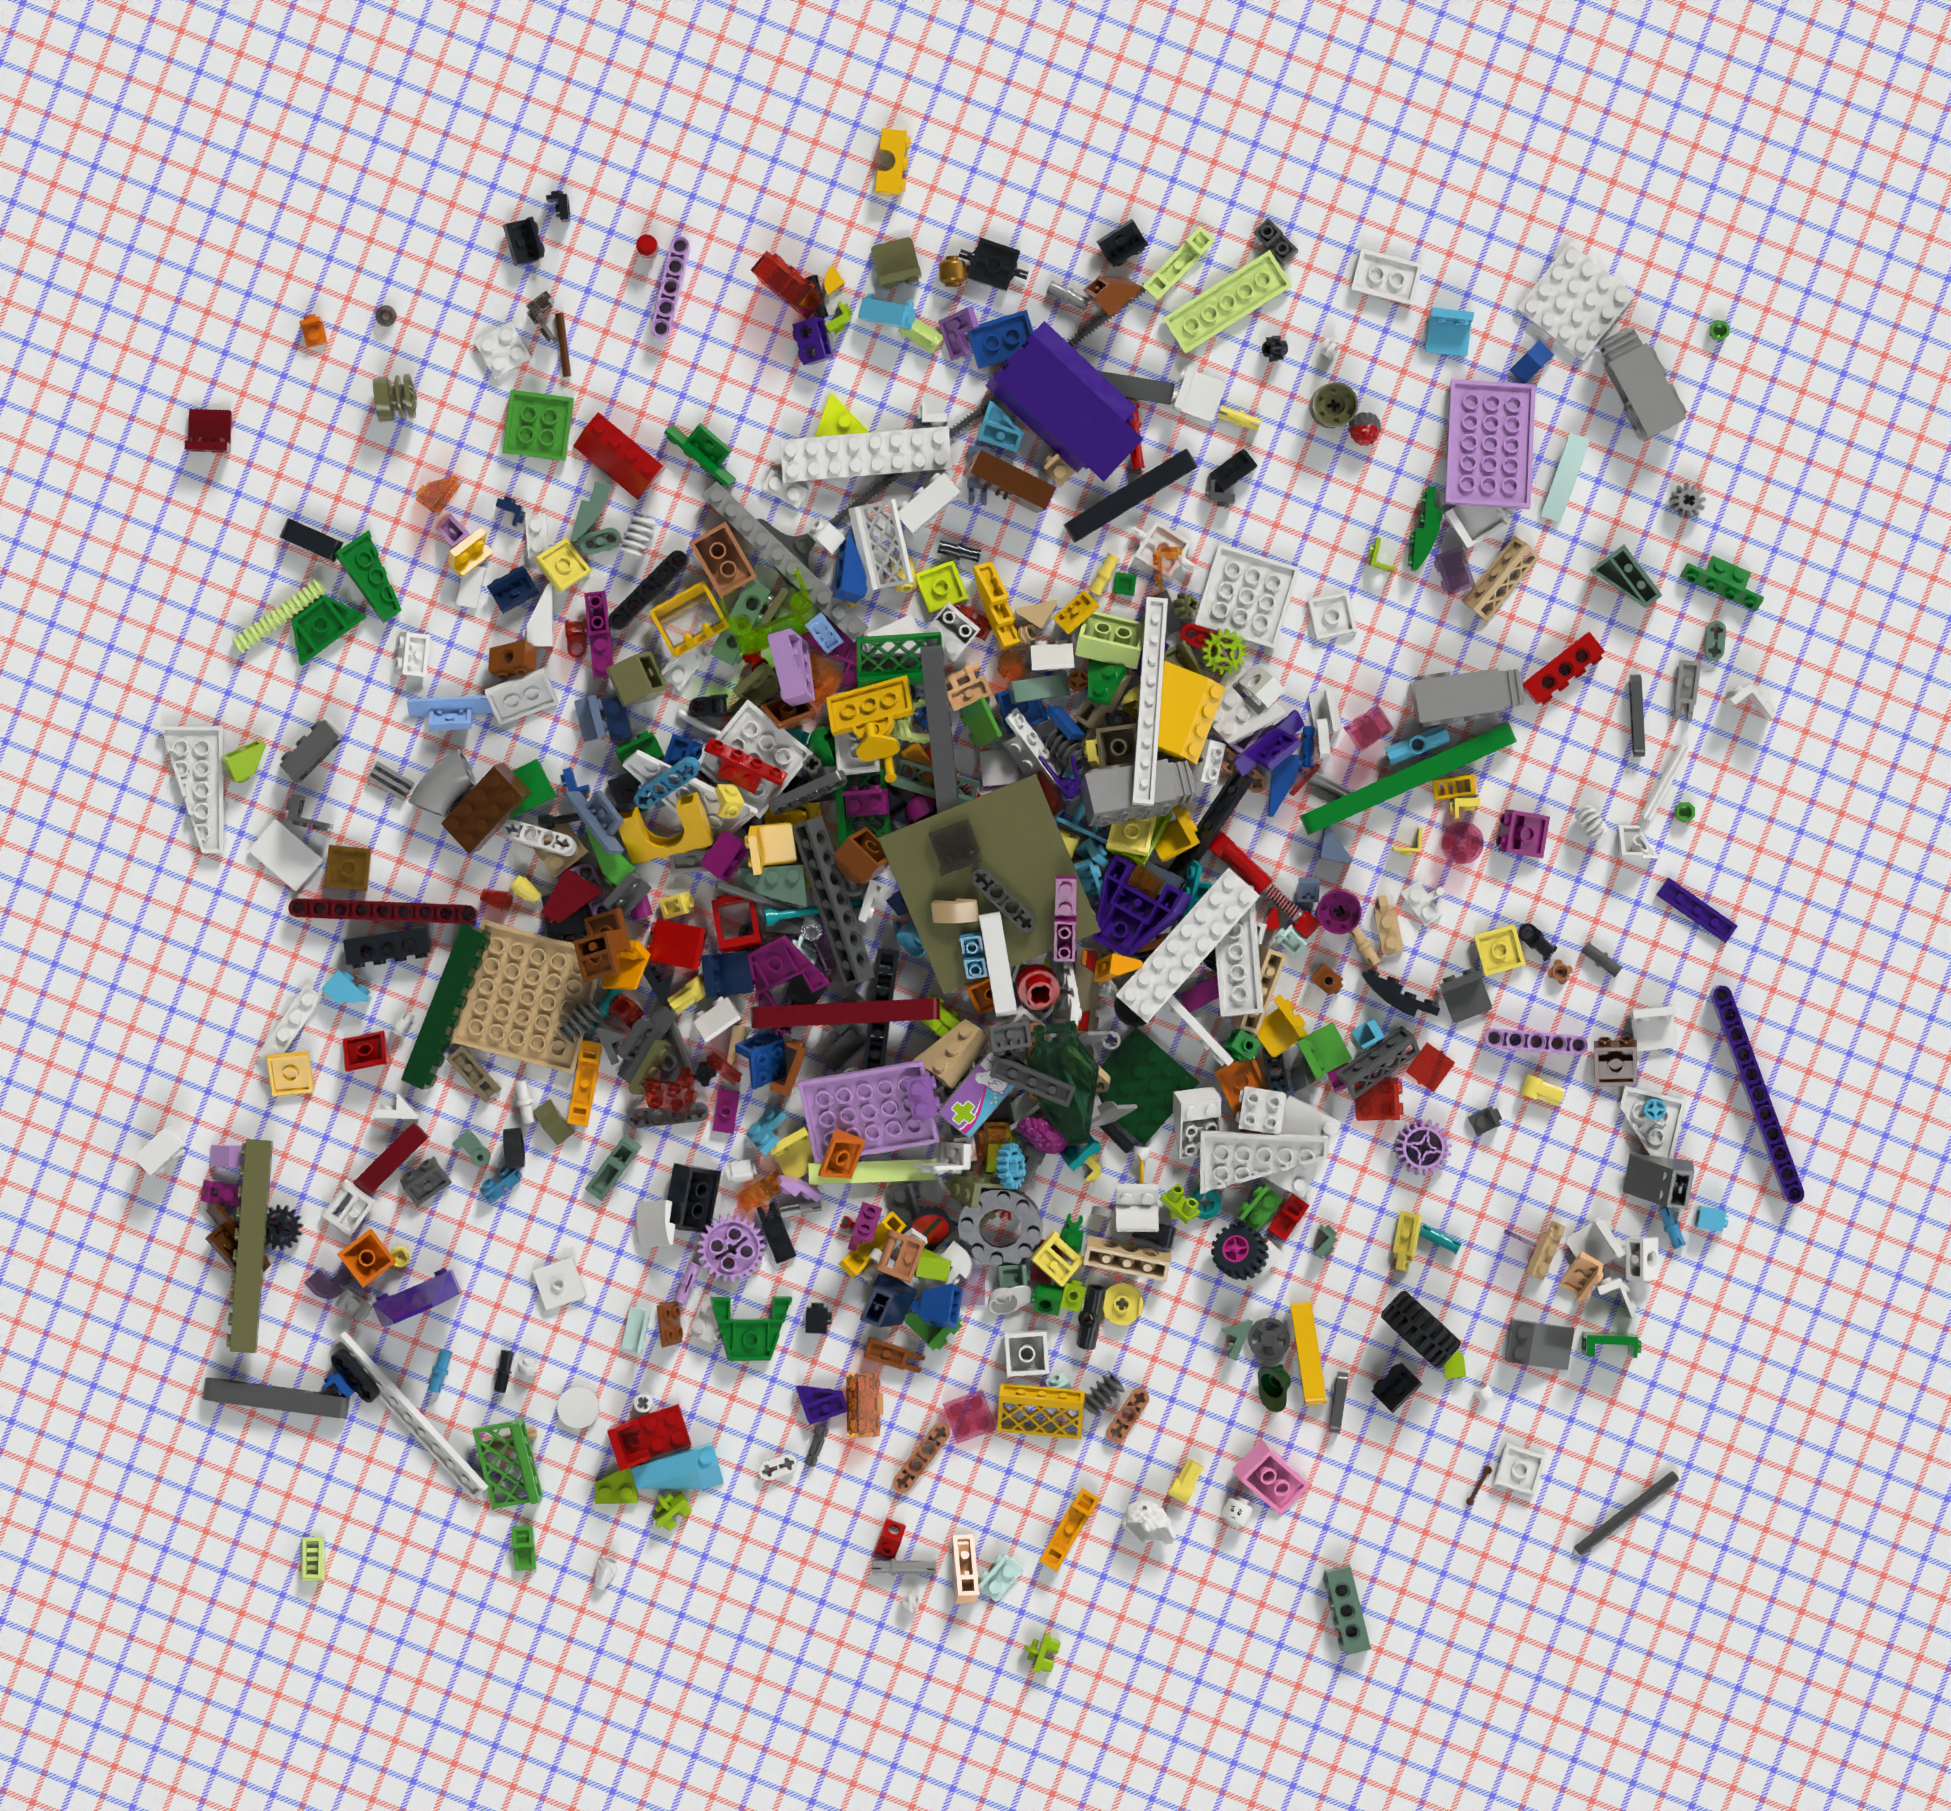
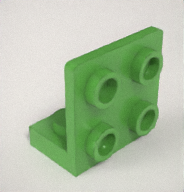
M1330 1023L1297 1041V1045L1316 1080L1352 1060L1334 1023Z
M1258 1184L1251 1192L1253 1197L1249 1202L1244 1201L1237 1209L1239 1212L1238 1218L1256 1231L1262 1227L1283 1201L1279 1195L1265 1184L1262 1186Z

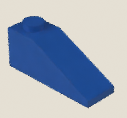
M848 532L844 536L846 539L840 544L838 549L832 597L856 604L867 593L866 575L853 535Z
M1289 755L1277 767L1271 770L1268 817L1275 815L1296 780L1298 772L1302 773L1303 760H1299V755Z

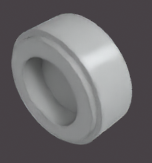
M1094 1206L1092 1207L1091 1214L1112 1218L1113 1211L1112 1209Z

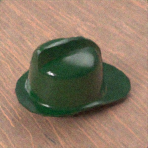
M1282 1364L1270 1368L1263 1367L1258 1371L1260 1399L1263 1405L1270 1411H1283L1287 1402V1390L1291 1385L1290 1376L1284 1370Z

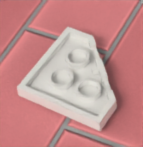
M1057 961L1056 976L1060 986V995L1054 1004L1052 1022L1078 1025V1021L1082 1017V1010L1080 1008L1074 967L1072 962Z
M1624 1086L1619 1107L1649 1156L1673 1158L1687 1100ZM1648 1099H1658L1664 1103L1666 1112L1661 1119L1651 1120L1644 1115L1643 1105Z

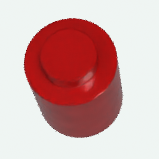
M648 234L638 238L636 248L639 254L646 259L654 258L659 251L656 239Z

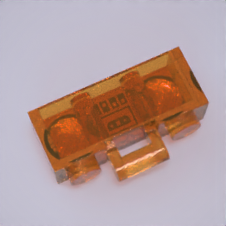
M877 1372L846 1373L847 1437L880 1436V1414H883V1393H879L880 1379Z

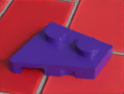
M803 1385L796 1386L809 1425L848 1412L849 1408L842 1390Z

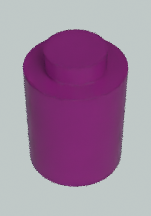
M648 895L631 911L632 920L653 915Z

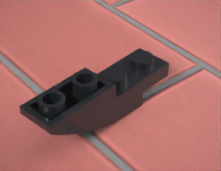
M1368 969L1367 972H1361V976L1367 985L1381 999L1394 1008L1415 1017L1417 1009L1438 1016L1440 1008L1436 1007L1437 1002L1426 998L1424 1002L1416 1000L1417 995L1407 991L1404 992V995L1401 994L1403 985L1399 984V979L1388 976L1386 980L1379 977V972Z

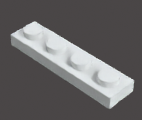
M305 985L257 1055L266 1060V1055L285 1053L323 996Z

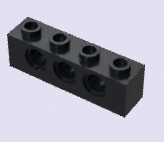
M429 927L343 940L346 964L352 965L353 968L365 967V962L373 961L374 965L386 964V959L394 958L395 962L406 961L407 956L415 955V959L426 958L428 953L433 952ZM407 939L413 940L415 944L412 951H407L404 948V942ZM386 942L392 943L394 947L391 954H386L383 951V946ZM366 945H369L373 950L372 955L368 958L362 953V949Z

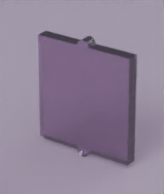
M1508 1229L1504 1231L1505 1234L1534 1248L1537 1246V1243Z
M973 1268L968 1279L960 1275L959 1278L961 1280L956 1286L963 1291L961 1305L966 1307L970 1305H985V1268Z

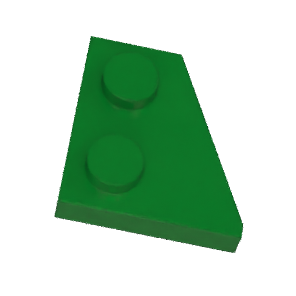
M1089 659V700L1109 706L1127 672L1125 667Z

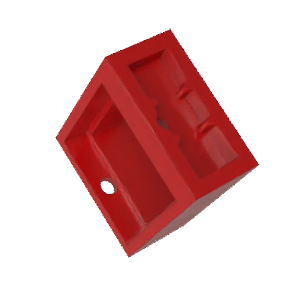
M720 895L715 900H711L718 947L721 953L763 946L756 902L738 896L729 897V895ZM749 902L754 934L724 940L719 907Z

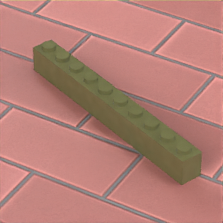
M246 1139V1143H242L241 1156H245L244 1164H240L239 1175L243 1177V1185L238 1187V1198H241V1207L237 1206L236 1219H240L239 1228H235V1240L238 1241V1249L233 1251V1262H236V1270H232L231 1283H235L234 1292H230V1304H233V1313H229L228 1325L232 1327L231 1334H227L226 1347H230V1352L257 1353L273 1141Z

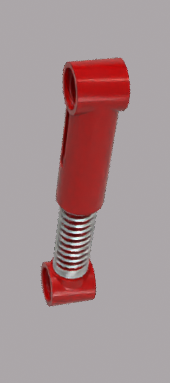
M1222 831L1217 834L1209 849L1249 886H1253L1255 892L1259 895L1264 893L1263 896L1266 895V898L1272 901L1271 903L1274 902V906L1277 905V908L1283 911L1282 914L1285 913V916H1289L1288 919L1291 918L1292 926L1308 939L1321 925L1319 920L1309 911H1303V909L1298 908V905H1295V902L1292 903L1293 900H1289L1290 897L1287 898L1284 892L1281 893V890H1278L1279 887L1276 888V884L1273 885L1272 881L1274 879L1236 846Z

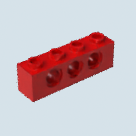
M1587 632L1523 682V689L1536 705L1540 702L1544 705L1553 698L1551 694L1558 689L1561 692L1570 685L1568 680L1573 676L1577 679L1584 674L1587 665L1591 663L1594 666L1602 660L1601 654L1605 651L1593 635ZM1578 651H1582L1586 655V660L1583 663L1578 662L1575 658ZM1561 664H1566L1569 667V674L1567 676L1559 673V666ZM1549 677L1552 679L1553 685L1550 689L1543 687V678Z

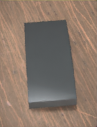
M1269 218L1253 232L1257 239L1268 251H1271L1273 256L1283 266L1299 252Z

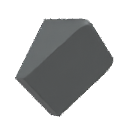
M1306 1062L1290 1070L1294 1092L1316 1080Z

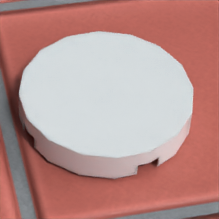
M583 1386L572 1387L560 1396L557 1412L561 1421L567 1426L574 1429L585 1428L591 1425L597 1418L599 1401L590 1389Z

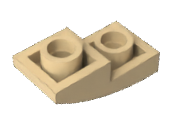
M957 898L955 901L934 900L931 903L933 923H966L979 920L977 900Z

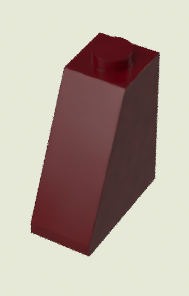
M566 868L541 911L545 915L543 919L553 925L555 922L562 923L601 895L604 889Z

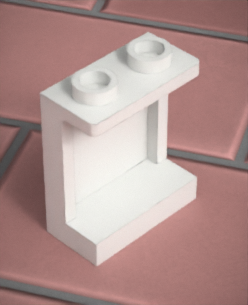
M1457 505L1443 514L1465 550L1510 522L1509 517H1511L1507 508Z

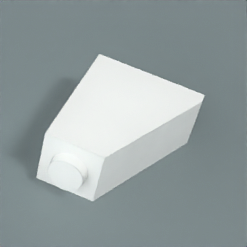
M912 614L866 634L865 637L921 632ZM907 641L903 644L908 650L916 645L914 641ZM886 642L882 648L890 651L895 645L892 642ZM870 643L863 644L867 653L874 647ZM899 648L893 656L895 658H902L906 653ZM920 648L913 653L918 658H921ZM877 650L872 655V658H882L884 654Z

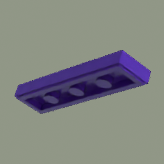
M1669 877L1656 893L1659 898L1724 943L1728 941L1738 925Z

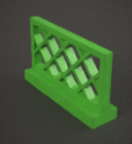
M524 1417L515 1418L514 1421L473 1428L472 1431L485 1482L489 1486L487 1490L492 1509L524 1503H539L543 1498V1492ZM509 1427L512 1436L509 1440H506L498 1433L501 1429ZM480 1432H487L493 1436L489 1444L480 1439ZM495 1438L506 1444L501 1452L490 1446ZM507 1446L516 1451L517 1456L514 1460L503 1454ZM487 1450L498 1456L494 1464L486 1460L485 1453ZM500 1458L511 1464L506 1472L495 1466ZM512 1466L521 1471L522 1476L519 1480L508 1474ZM492 1470L503 1476L499 1484L491 1480L490 1473ZM505 1478L516 1484L511 1492L501 1486ZM519 1486L526 1491L527 1497L519 1498L513 1492ZM497 1490L508 1495L506 1501H496L495 1493Z

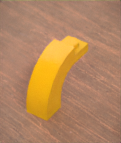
M891 1211L878 1223L872 1243L863 1241V1244H858L856 1251L851 1250L838 1264L854 1279L872 1260L869 1255L873 1249L877 1248L882 1251L885 1248L888 1230L901 1233L907 1225Z

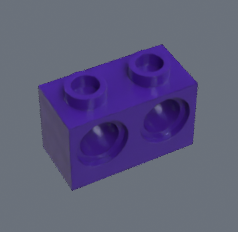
M813 317L792 324L793 338L797 342L799 349L798 357L803 365H814L834 358L823 317ZM808 327L811 330L809 337L806 334V330ZM813 347L816 349L815 357L812 355Z

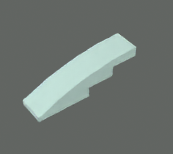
M1569 433L1540 516L1559 523L1561 522L1590 441L1589 438Z

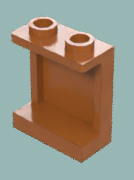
M793 1039L792 1042L787 1041L786 1046L797 1050L785 1084L772 1081L769 1090L787 1097L791 1096L808 1050L807 1047H804L805 1042Z

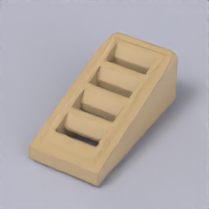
M738 1024L732 1026L726 1063L728 1067H733L739 1056L735 1052V1044L746 1040L751 1030L750 1026Z

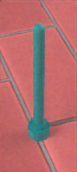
M862 899L850 900L852 908L862 907ZM818 906L779 912L771 908L763 910V919L765 926H772L778 923L779 920L820 914Z

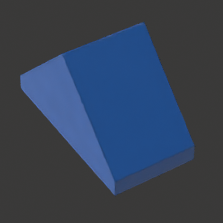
M1539 340L1509 371L1522 384H1526L1554 354Z

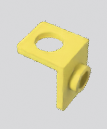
M1418 827L1417 848L1391 847V850L1400 851V855L1413 856V852H1421L1423 828Z

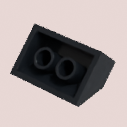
M674 1163L667 1200L672 1201L669 1222L676 1224L675 1229L707 1233L708 1230L705 1225L711 1227L712 1224L711 1219H713L722 1171Z

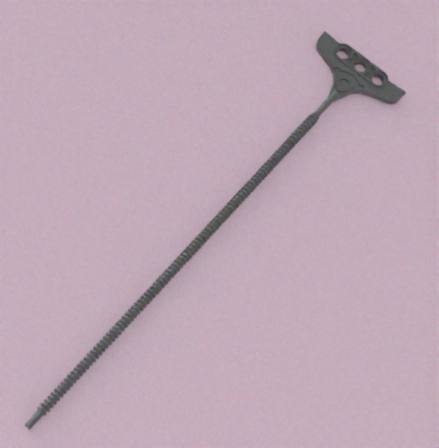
M1140 286L1142 289L1138 291V295L1135 297L1139 299V295L1142 296V293L1145 294L1146 290L1142 286ZM1127 301L1122 305V308L1125 309V306L1128 307V304H1132V302ZM1102 313V316H1098V319L1095 318L1094 322L1091 321L1092 324H1088V327L1085 326V329L1082 328L1081 332L1078 331V334L1075 333L1074 337L1071 336L1072 339H1068V343L1075 347L1074 344L1077 345L1078 341L1084 340L1085 336L1091 335L1092 331L1095 332L1094 329H1098V326L1101 327L1102 323L1105 324V321L1108 322V319H1112L1111 317H1115V315L1108 316ZM993 395V398L990 397L995 403H1000V399ZM987 400V403L984 402L983 406L980 405V408L977 407L976 411L973 410V413L970 412L969 416L966 415L967 418H963V421L960 420L959 424L957 422L956 426L953 425L954 428L950 427L949 437L953 439V435L957 436V432L959 434L960 430L963 431V428L966 429L967 425L970 426L969 423H973V420L976 421V418H980V415L983 416V413H986L990 400ZM903 473L885 476L886 479H882V482L879 481V484H875V487L872 486L871 490L869 488V492L865 491V495L862 494V497L859 496L858 500L852 501L851 505L848 504L849 507H845V510L842 509V512H838L839 514L835 515L829 522L834 526L841 522L842 519L845 520V517L848 518L849 508L861 506L862 504L865 505L864 502H869L868 499H872V496L875 497L876 493L878 495V492H882V489L885 490L886 486L889 487L888 484H892V481L895 482V479H899V476L902 477ZM757 519L809 569V553L816 542L808 534L800 536L786 535L767 521ZM774 566V568L777 570V572L780 574V576L783 578L786 584L792 588H795L804 605L810 602V600L798 588H796L792 583H790L788 579Z

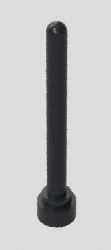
M633 803L615 805L614 808L618 813L633 811L635 805ZM577 812L560 816H553L547 813L538 816V825L540 828L551 830L555 825L580 821L581 819Z

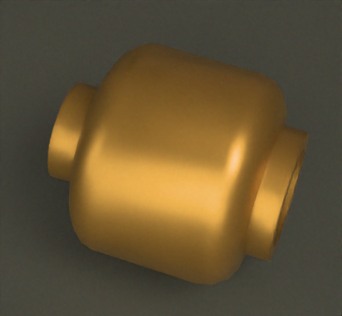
M946 256V260L939 263L940 282L945 283V287L962 286V283L967 279L965 261L958 260V256Z

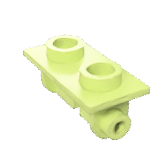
M916 317L911 330L898 329L900 333L931 354L935 352L943 340V335Z

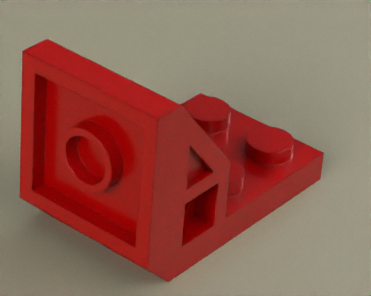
M679 1404L614 1424L607 1430L620 1471L650 1460L651 1457L692 1444Z

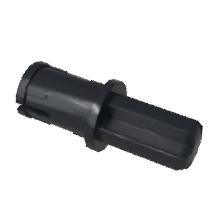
M501 1350L499 1365L495 1369L497 1375L494 1391L506 1392L509 1374H512V1371H510L514 1355L512 1351Z

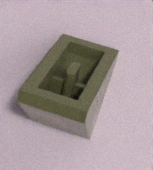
M551 1099L533 1110L542 1128L556 1145H559L574 1134V1131L567 1124V1121Z

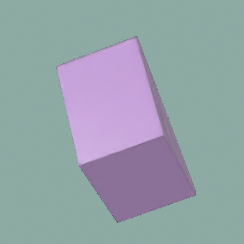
M451 514L435 528L453 548L471 535Z
M211 1145V1166L240 1167V1164H244L245 1156H241L242 1145Z

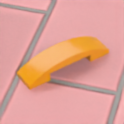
M582 1040L567 1124L588 1127L596 1089L602 1043Z
M1081 1488L1039 1559L1040 1562L1058 1571L1075 1539L1098 1504L1099 1497Z

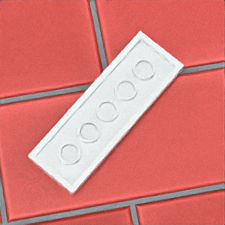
M1254 903L1215 946L1221 1017L1264 1013Z

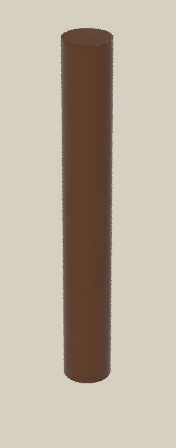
M557 313L555 318L563 377H570L571 369L564 314Z

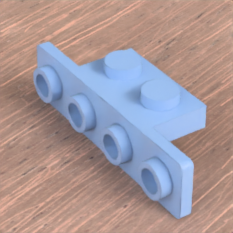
M486 695L407 700L409 717L429 716V731L472 729V714L493 713Z

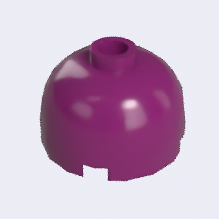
M918 793L911 796V800L905 808V818L908 825L937 814L936 799Z

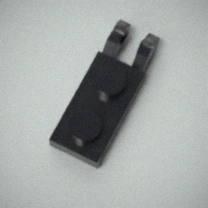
M774 1202L769 1203V1208L775 1219L767 1222L762 1207H758L757 1211L773 1256L778 1264L797 1255L782 1217L779 1216Z

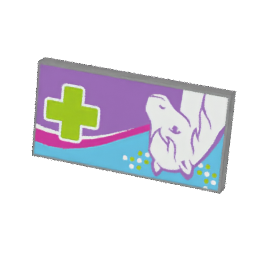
M987 1052L944 1102L941 1109L937 1111L940 1116L969 1139L1015 1087L989 1076L997 1057L993 1056V1052Z

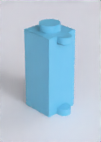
M868 293L862 299L858 318L870 323L911 330L912 324L915 321L916 310L913 309V301H907L906 305L876 300L874 299V294Z

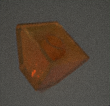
M456 476L428 482L426 486L422 485L416 492L418 496L416 501L439 516L463 482Z
M809 649L815 701H811V703L819 707L826 700V697L834 693L845 675Z

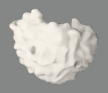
M1141 1499L1129 1505L1122 1515V1527L1130 1535H1133L1134 1538H1137L1140 1543L1158 1540L1162 1541L1164 1545L1172 1544L1176 1539L1174 1528H1172L1170 1523L1171 1519L1167 1517L1164 1509L1160 1508L1157 1503Z

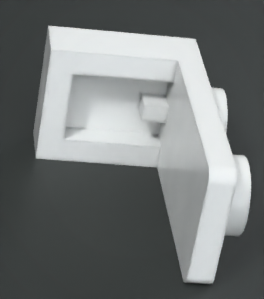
M1609 1276L1603 1278L1598 1285H1595L1599 1295L1618 1288L1629 1317L1631 1319L1636 1318L1634 1312H1637V1308L1633 1299L1629 1300L1627 1292H1630L1626 1280L1622 1281L1620 1277L1611 1279Z

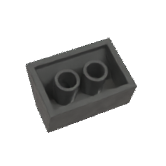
M318 720L311 727L312 732L307 737L305 735L296 742L297 747L292 752L289 750L282 756L281 760L283 762L280 766L294 782L301 783L344 739L327 720L322 722Z

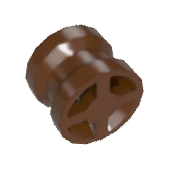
M1082 670L1073 671L1068 677L1069 687L1076 692L1083 691L1088 686V675Z

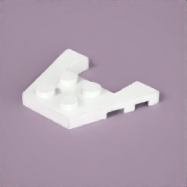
M1240 663L1237 664L1238 671L1232 668L1231 674L1225 672L1219 683L1226 688L1211 725L1231 746L1255 734V731L1268 727L1274 721L1280 718L1284 719L1289 715L1277 701H1274L1269 708L1266 707L1258 715L1239 695L1234 687L1248 673Z

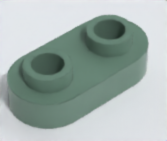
M614 528L586 533L580 538L579 546L584 553L589 555L612 550L620 545L621 535ZM613 535L615 537L614 542L609 543L607 537ZM589 540L594 541V546L592 548L587 547V542Z

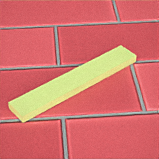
M935 1158L858 1161L852 1179L820 1177L818 1172L822 1163H808L809 1185L936 1180V1174L922 1173L919 1168H913V1163H935Z

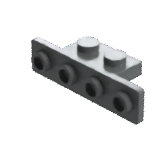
M660 1004L650 1021L638 1019L633 1024L630 1034L622 1042L617 1053L622 1059H626L617 1073L619 1077L627 1083H631L653 1042L663 1039L676 1018L674 1012Z

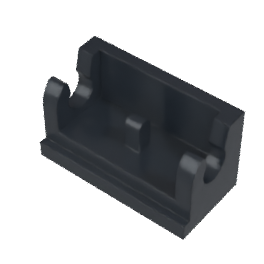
M1242 449L1209 473V475L1215 480L1220 490L1224 492L1257 468L1258 465L1249 453Z

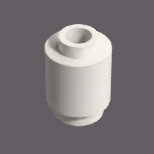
M751 1159L732 1162L726 1166L729 1182L739 1183L754 1180V1175H758L756 1162L752 1163Z

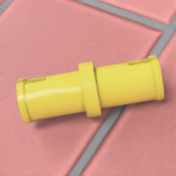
M1224 405L1221 406V412L1218 414L1219 419L1235 423L1237 427L1241 425L1258 432L1262 421L1261 418L1245 414L1243 410L1239 412Z
M1108 553L1101 569L1097 570L1096 573L1098 575L1089 591L1099 596L1102 595L1108 580H1111L1113 577L1111 575L1120 558Z

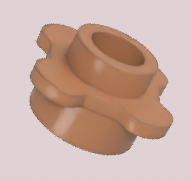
M1557 959L1554 961L1553 968L1548 971V977L1558 980L1559 984H1565L1567 982L1566 978L1573 972V968L1570 965L1563 964L1562 960Z

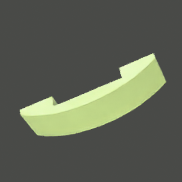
M1199 226L1142 287L1158 301L1215 242V239Z

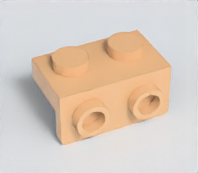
M1581 1251L1561 1277L1559 1285L1577 1294L1576 1302L1580 1303L1584 1297L1587 1299L1590 1296L1594 1284H1599L1604 1275L1602 1273L1603 1263Z

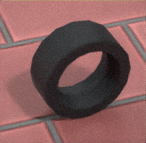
M521 1128L504 1129L503 1147L507 1168L525 1167V1148Z

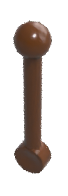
M1490 1466L1483 1468L1484 1473L1472 1495L1466 1499L1467 1505L1471 1506L1474 1504V1498L1486 1476L1492 1472Z

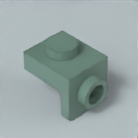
M1321 1224L1319 1228L1327 1237L1313 1251L1320 1258L1323 1256L1328 1257L1335 1249L1333 1245L1338 1241L1334 1237L1337 1233L1329 1225L1324 1227Z
M1025 1264L997 1266L998 1287L1027 1286V1281H1030L1029 1268H1026Z

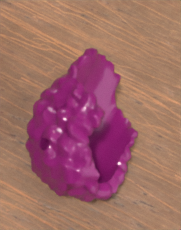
M1054 1111L1048 1112L1047 1116L1043 1119L1026 1117L1017 1124L1020 1134L1026 1137L1038 1151L1047 1154L1062 1152L1069 1144L1070 1139H1072L1071 1135L1073 1133L1068 1128L1065 1118H1059Z

